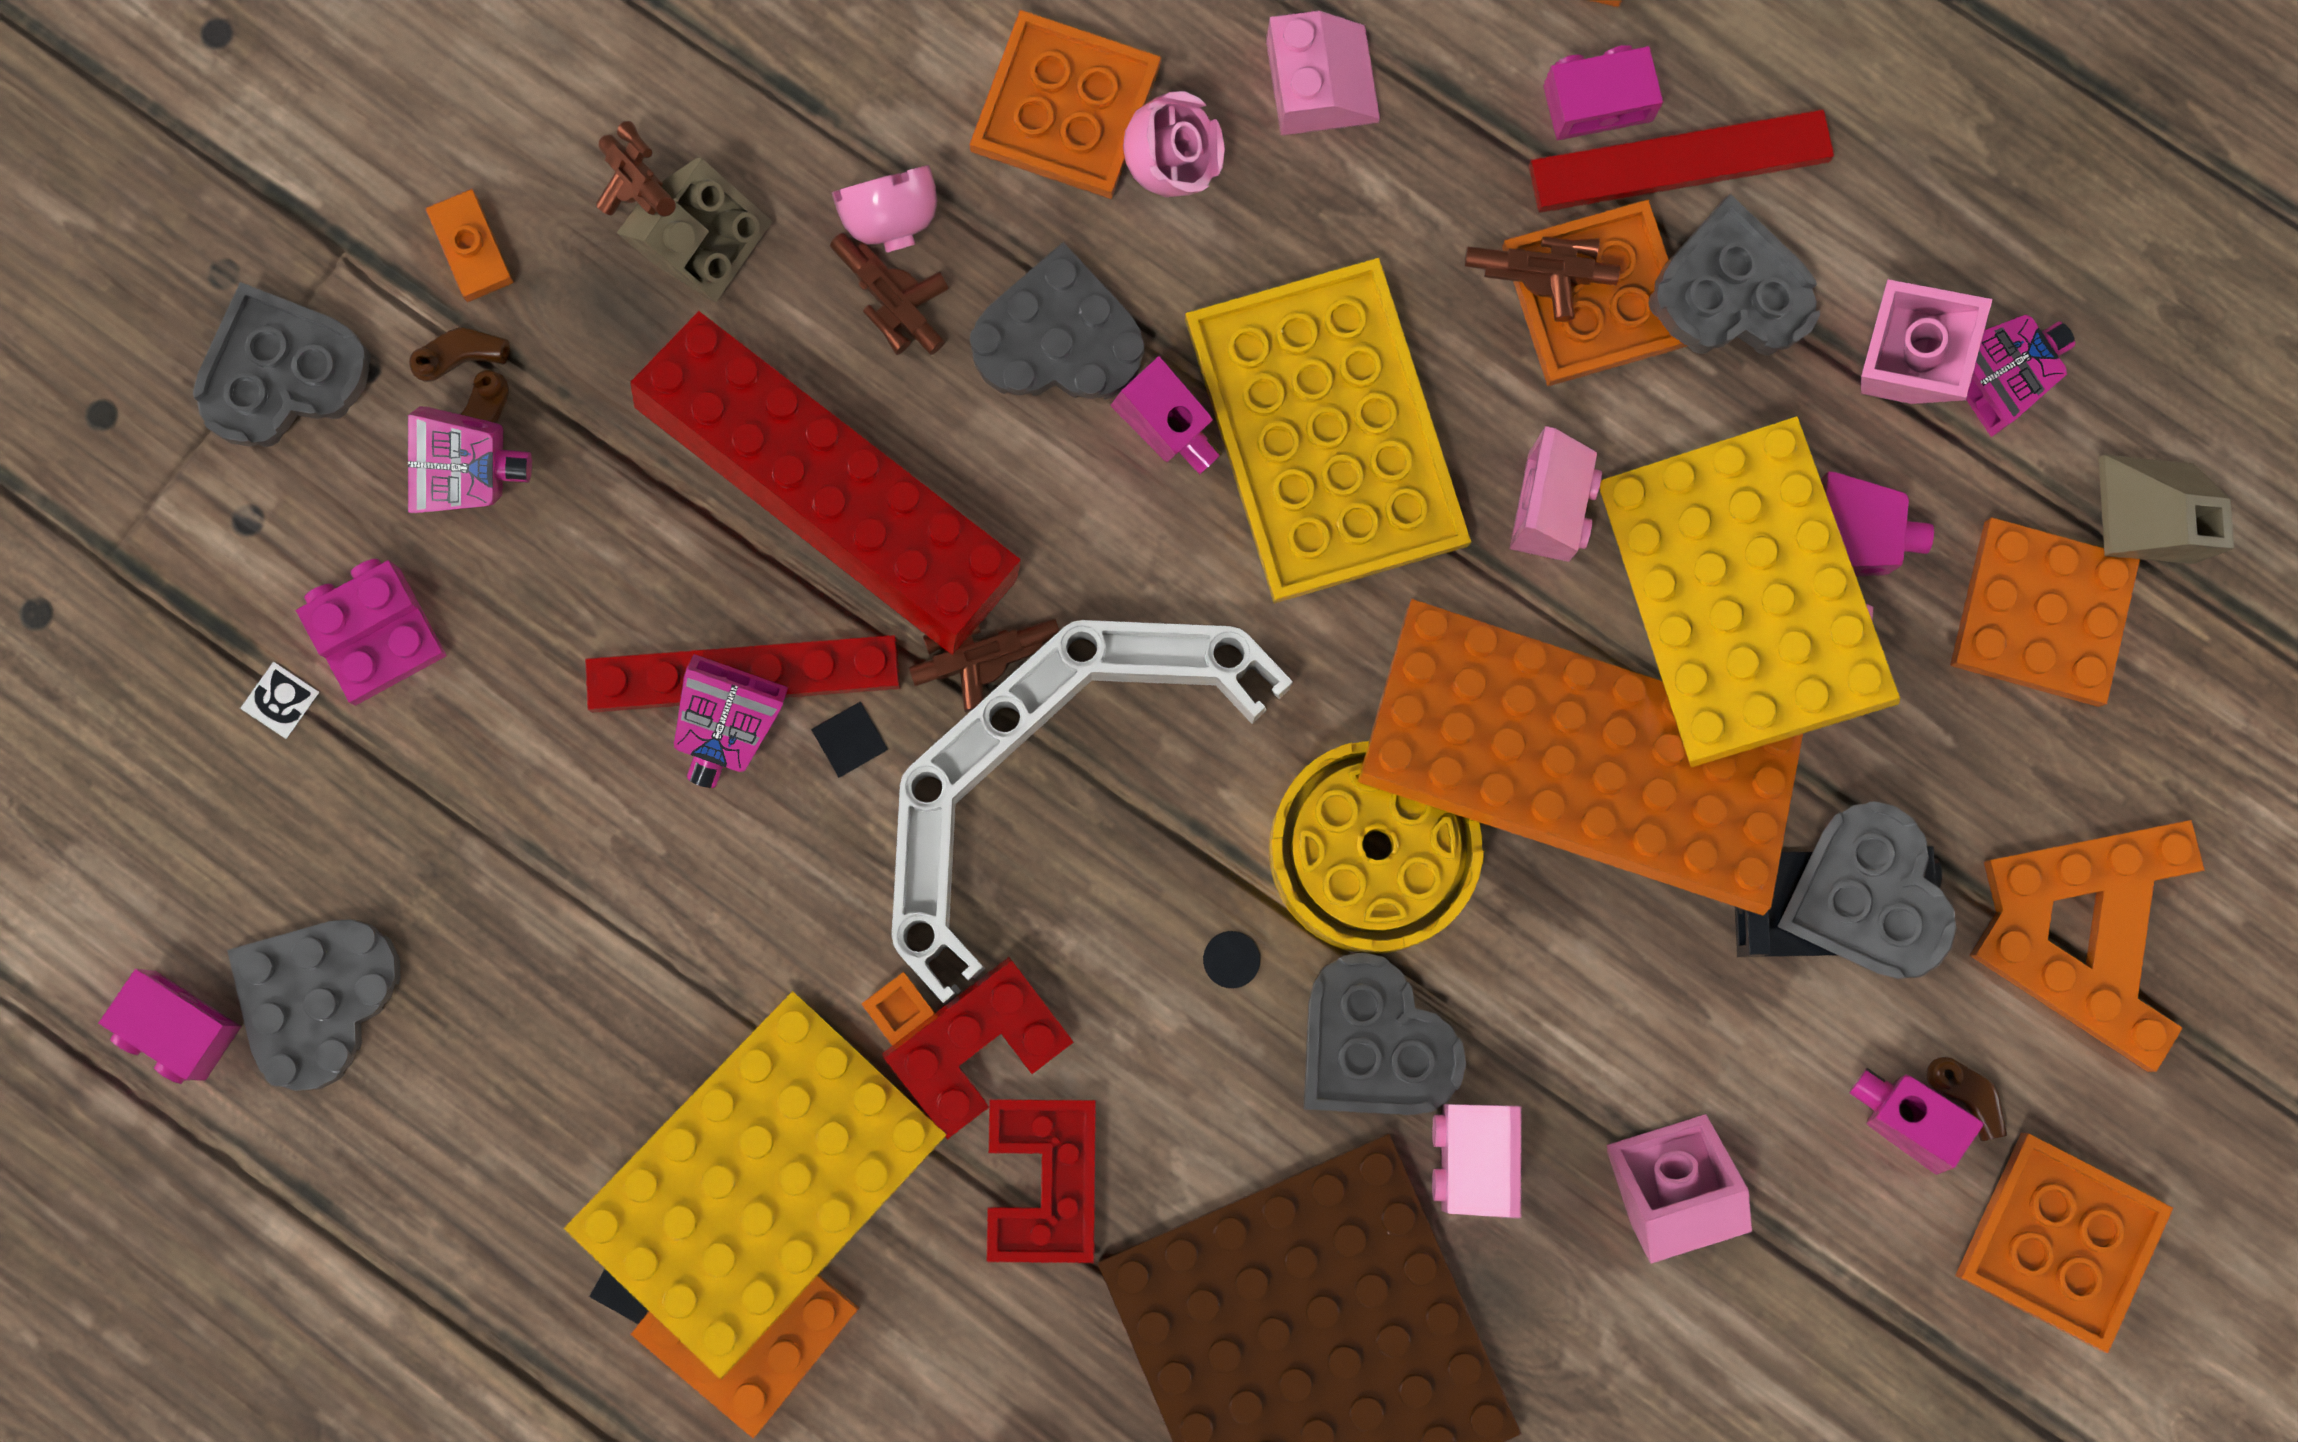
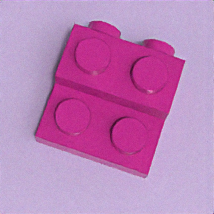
M370 559L360 563L350 572L353 577L352 580L337 588L333 584H324L312 589L304 596L307 604L295 610L318 654L326 658L348 702L355 706L447 656L401 569L389 560L381 563L379 559Z

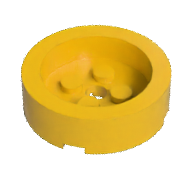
M1369 741L1348 743L1316 758L1298 774L1288 787L1277 808L1270 830L1269 862L1271 874L1280 898L1289 912L1307 931L1317 938L1340 949L1356 953L1383 954L1396 952L1423 942L1443 930L1460 914L1476 888L1483 864L1484 851H1482L1480 823L1359 783L1358 779ZM1381 831L1389 837L1392 847L1387 858L1374 860L1366 856L1362 847V841L1368 832Z

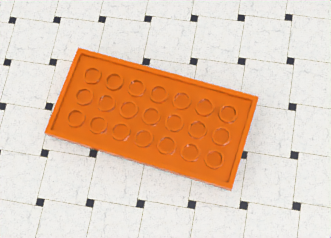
M1411 599L1405 613L1358 782L1764 916L1772 905L1803 734L1690 767L1662 681Z

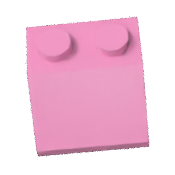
M1322 11L1270 17L1266 43L1281 135L1379 123L1380 117L1365 25Z
M1887 279L1861 375V394L1909 404L1966 400L1992 299Z
M1544 427L1528 453L1509 549L1567 562L1574 557L1579 548L1586 549L1592 529V519L1585 518L1588 499H1596L1602 477V470L1594 469L1597 457L1596 451L1556 428Z
M1443 1104L1442 1115H1434L1432 1125L1433 1146L1441 1147V1169H1433L1432 1174L1433 1201H1441V1211L1448 1214L1521 1218V1106Z
M1706 1114L1606 1145L1631 1226L1650 1264L1752 1232L1749 1190Z

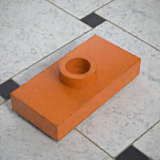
M473 189L425 208L461 294L467 302L514 283L479 199Z

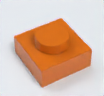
M902 972L861 1003L892 1046L935 1013L905 972Z

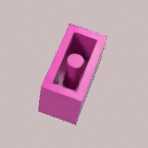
M1630 45L1617 46L1609 49L1602 56L1584 59L1583 55L1564 57L1558 60L1555 65H1551L1543 84L1557 141L1653 122L1663 104L1649 46L1633 49Z
M136 968L98 1022V1024L114 1033L110 1038L113 1044L133 1055L138 1056L140 1052L145 1053L157 1061L153 1067L155 1071L179 1084H182L184 1080L206 1081L242 1027L157 971Z

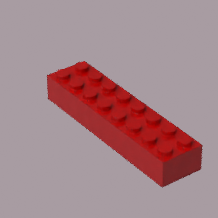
M700 311L630 381L635 409L951 655L957 651L1017 581L1021 563L1019 557Z

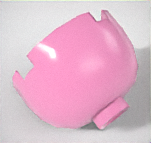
M1185 91L1169 92L1154 98L1134 113L1125 130L1123 150L1126 164L1133 178L1144 189L1163 197L1192 195L1208 188L1209 186L1207 185L1211 178L1219 175L1223 167L1225 152L1222 130L1217 119L1209 121L1206 113L1201 109V107L1207 105L1199 97Z
M930 165L832 192L837 213L845 229L855 239L865 244L884 243L886 253L915 245L913 234L929 226L935 216L937 205L936 188Z

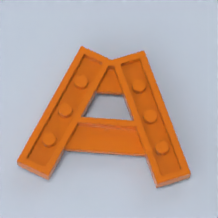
M2192 820L1984 861L1996 913L1969 956L2145 1071L2157 1072L2183 1028L2138 999L2154 881L2205 871ZM2096 892L2085 965L2048 941L2054 901Z

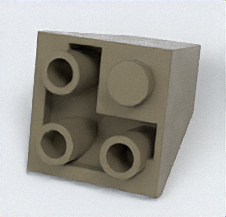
M697 157L661 181L663 183L662 188L676 203L675 211L671 215L663 217L657 212L654 215L648 214L637 203L617 234L654 265L709 300L717 302L773 221L704 159Z
M2106 454L2098 457L2105 556L2195 564L2234 549L2231 499L2193 463Z

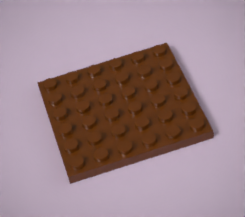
M1389 1133L1097 1262L1173 1442H1506L1522 1434Z

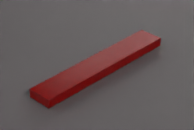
M1822 109L1532 159L1529 164V171L1538 213L1830 163L1834 158V151L1825 112Z

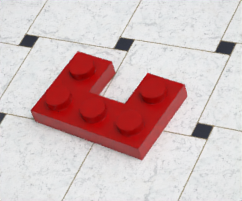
M1008 957L883 1052L882 1055L934 1124L946 1134L945 1138L948 1140L989 1108L987 1101L960 1068L962 1063L1001 1034L1030 1073L1034 1074L1074 1042L1011 958Z
M989 1099L988 1153L1042 1154L1041 1207L987 1208V1262L1094 1263L1096 1100Z

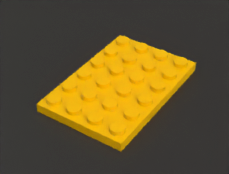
M1379 258L1185 313L1186 325L1274 604L1469 547L1471 539Z
M1798 416L1601 480L1599 491L1690 767L1900 704L1899 693Z
M792 991L563 1229L719 1379H722L944 1140L946 1134Z

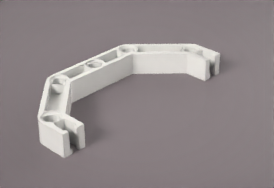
M1090 620L1071 622L1063 627L908 767L902 775L899 793L892 939L898 954L943 1003L948 1004L961 992L956 984L945 988L929 967V962L938 957L944 948L949 947L969 966L962 973L968 981L972 977L975 979L985 970L982 964L949 929L956 803L1092 680L1216 685L1248 721L1253 724L1267 709L1260 701L1255 704L1238 683V680L1249 669H1254L1273 686V694L1278 699L1290 690L1293 681L1246 632L1236 627ZM1078 639H1086L1094 643L1097 651L1092 659L1078 662L1068 655V647ZM1222 645H1232L1239 649L1243 660L1236 667H1222L1216 662L1214 652ZM1001 708H1012L1019 713V723L1011 731H997L991 725L992 716ZM925 777H934L942 782L940 796L932 802H920L915 798L914 792L917 783ZM919 923L931 925L935 937L930 948L921 952L911 950L907 944V934L911 927Z

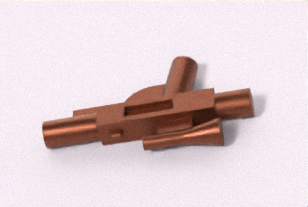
M622 122L618 126L617 135L620 139L628 142L627 147L623 146L615 136L610 134L603 136L599 140V149L606 156L605 161L615 173L596 203L597 208L607 215H614L622 201L627 203L637 201L648 214L654 215L657 212L663 217L671 215L676 208L675 201L662 188L663 183L654 172L642 161L644 157H651L653 151L640 138L633 122Z
M845 233L837 235L830 243V248L855 273L860 281L859 286L863 290L868 289L883 305L877 311L871 305H868L864 308L863 312L884 334L895 354H901L911 344L909 339L896 331L900 326L913 339H916L930 355L939 351L945 341L931 327L928 320L917 310V307L949 290L942 274L937 272L918 283L911 274L904 270L888 269L865 243L862 242L857 247Z
M1543 236L1541 247L1551 248L1550 254L1525 251V249L1521 248L1501 251L1468 246L1464 264L1465 267L1485 269L1484 277L1523 282L1531 293L1541 297L1552 298L1554 321L1567 322L1575 318L1571 283L1584 285L1599 283L1616 286L1620 272L1619 265L1595 262V259L1577 257L1578 252L1597 258L1599 238L1568 240Z
M1054 618L1018 631L1016 629L1009 632L1008 630H1003L997 636L974 643L972 635L981 633L978 625L953 655L946 652L932 657L933 659L910 666V674L915 686L939 678L942 680L960 674L964 712H970L984 700L982 686L998 680L1005 672L1007 664L1031 657L1043 646L1042 644L1047 643L1060 630ZM927 635L923 636L929 655L942 648Z

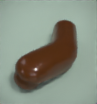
M455 328L422 348L413 351L409 364L411 372L416 378L425 382H431L467 361L505 364L510 352V343L507 339L473 329Z
M484 370L475 376L473 381L474 387L468 403L460 415L497 423L509 396V386L503 375L492 370Z
M1939 1057L1929 1064L1926 1071L1929 1085L1933 1089L1960 1101L1966 1106L1971 1115L1985 1123L1978 1133L1980 1141L2007 1136L2000 1097L1995 1085L1985 1077L1949 1057Z

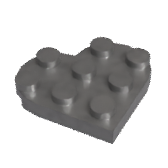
M1731 194L1717 206L1665 264L1655 281L1654 292L1649 298L1651 312L1659 318L1670 335L1698 354H1704L1711 349L1723 347L1738 337L1753 347L1758 353L1771 355L1777 350L1790 348L1809 334L1820 316V310L1815 311L1816 298L1812 290L1817 286V283L1807 267Z
M1064 242L991 303L978 318L970 334L975 367L984 382L1002 394H1006V392L1015 395L1032 393L1035 396L1056 385L1074 398L1081 396L1087 399L1104 397V400L1110 399L1119 394L1121 390L1137 377L1144 354L1141 330L1131 314Z
M240 282L198 371L193 396L198 401L199 414L205 421V426L227 442L248 447L256 445L270 447L280 441L282 434L289 429L297 416L315 419L324 417L338 419L343 417L365 389L371 357L369 351L362 345L356 334L334 318Z
M1875 801L1868 802L1867 804L1853 805L1846 811L1840 812L1833 817L1822 832L1778 925L1779 928L1873 972L1897 979L1919 978L1938 967L1951 951L1957 929L1953 906L1939 887L1924 878L1929 859L1925 835L1919 829L1914 819L1896 806Z
M352 919L328 921L227 950L247 1037L255 1062L268 1083L291 1090L322 1089L340 1080L345 1075L343 1072L352 1064L355 1052L360 1050L362 1044L361 1023L382 1012L383 1005L392 996L395 984H399L401 979L400 958L391 939L382 935L374 926Z
M1365 952L1344 955L1333 963L1326 965L1312 986L1308 1002L1304 1109L1402 1115L1433 1112L1439 1106L1447 1103L1462 1084L1466 1067L1463 1043L1456 1036L1451 1025L1443 1021L1436 1013L1415 1008L1411 985L1409 982L1407 983L1401 970L1389 963V960Z

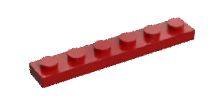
M895 635L585 659L587 710L592 713L680 706L684 675L694 654L788 687L785 698L900 689L897 638Z

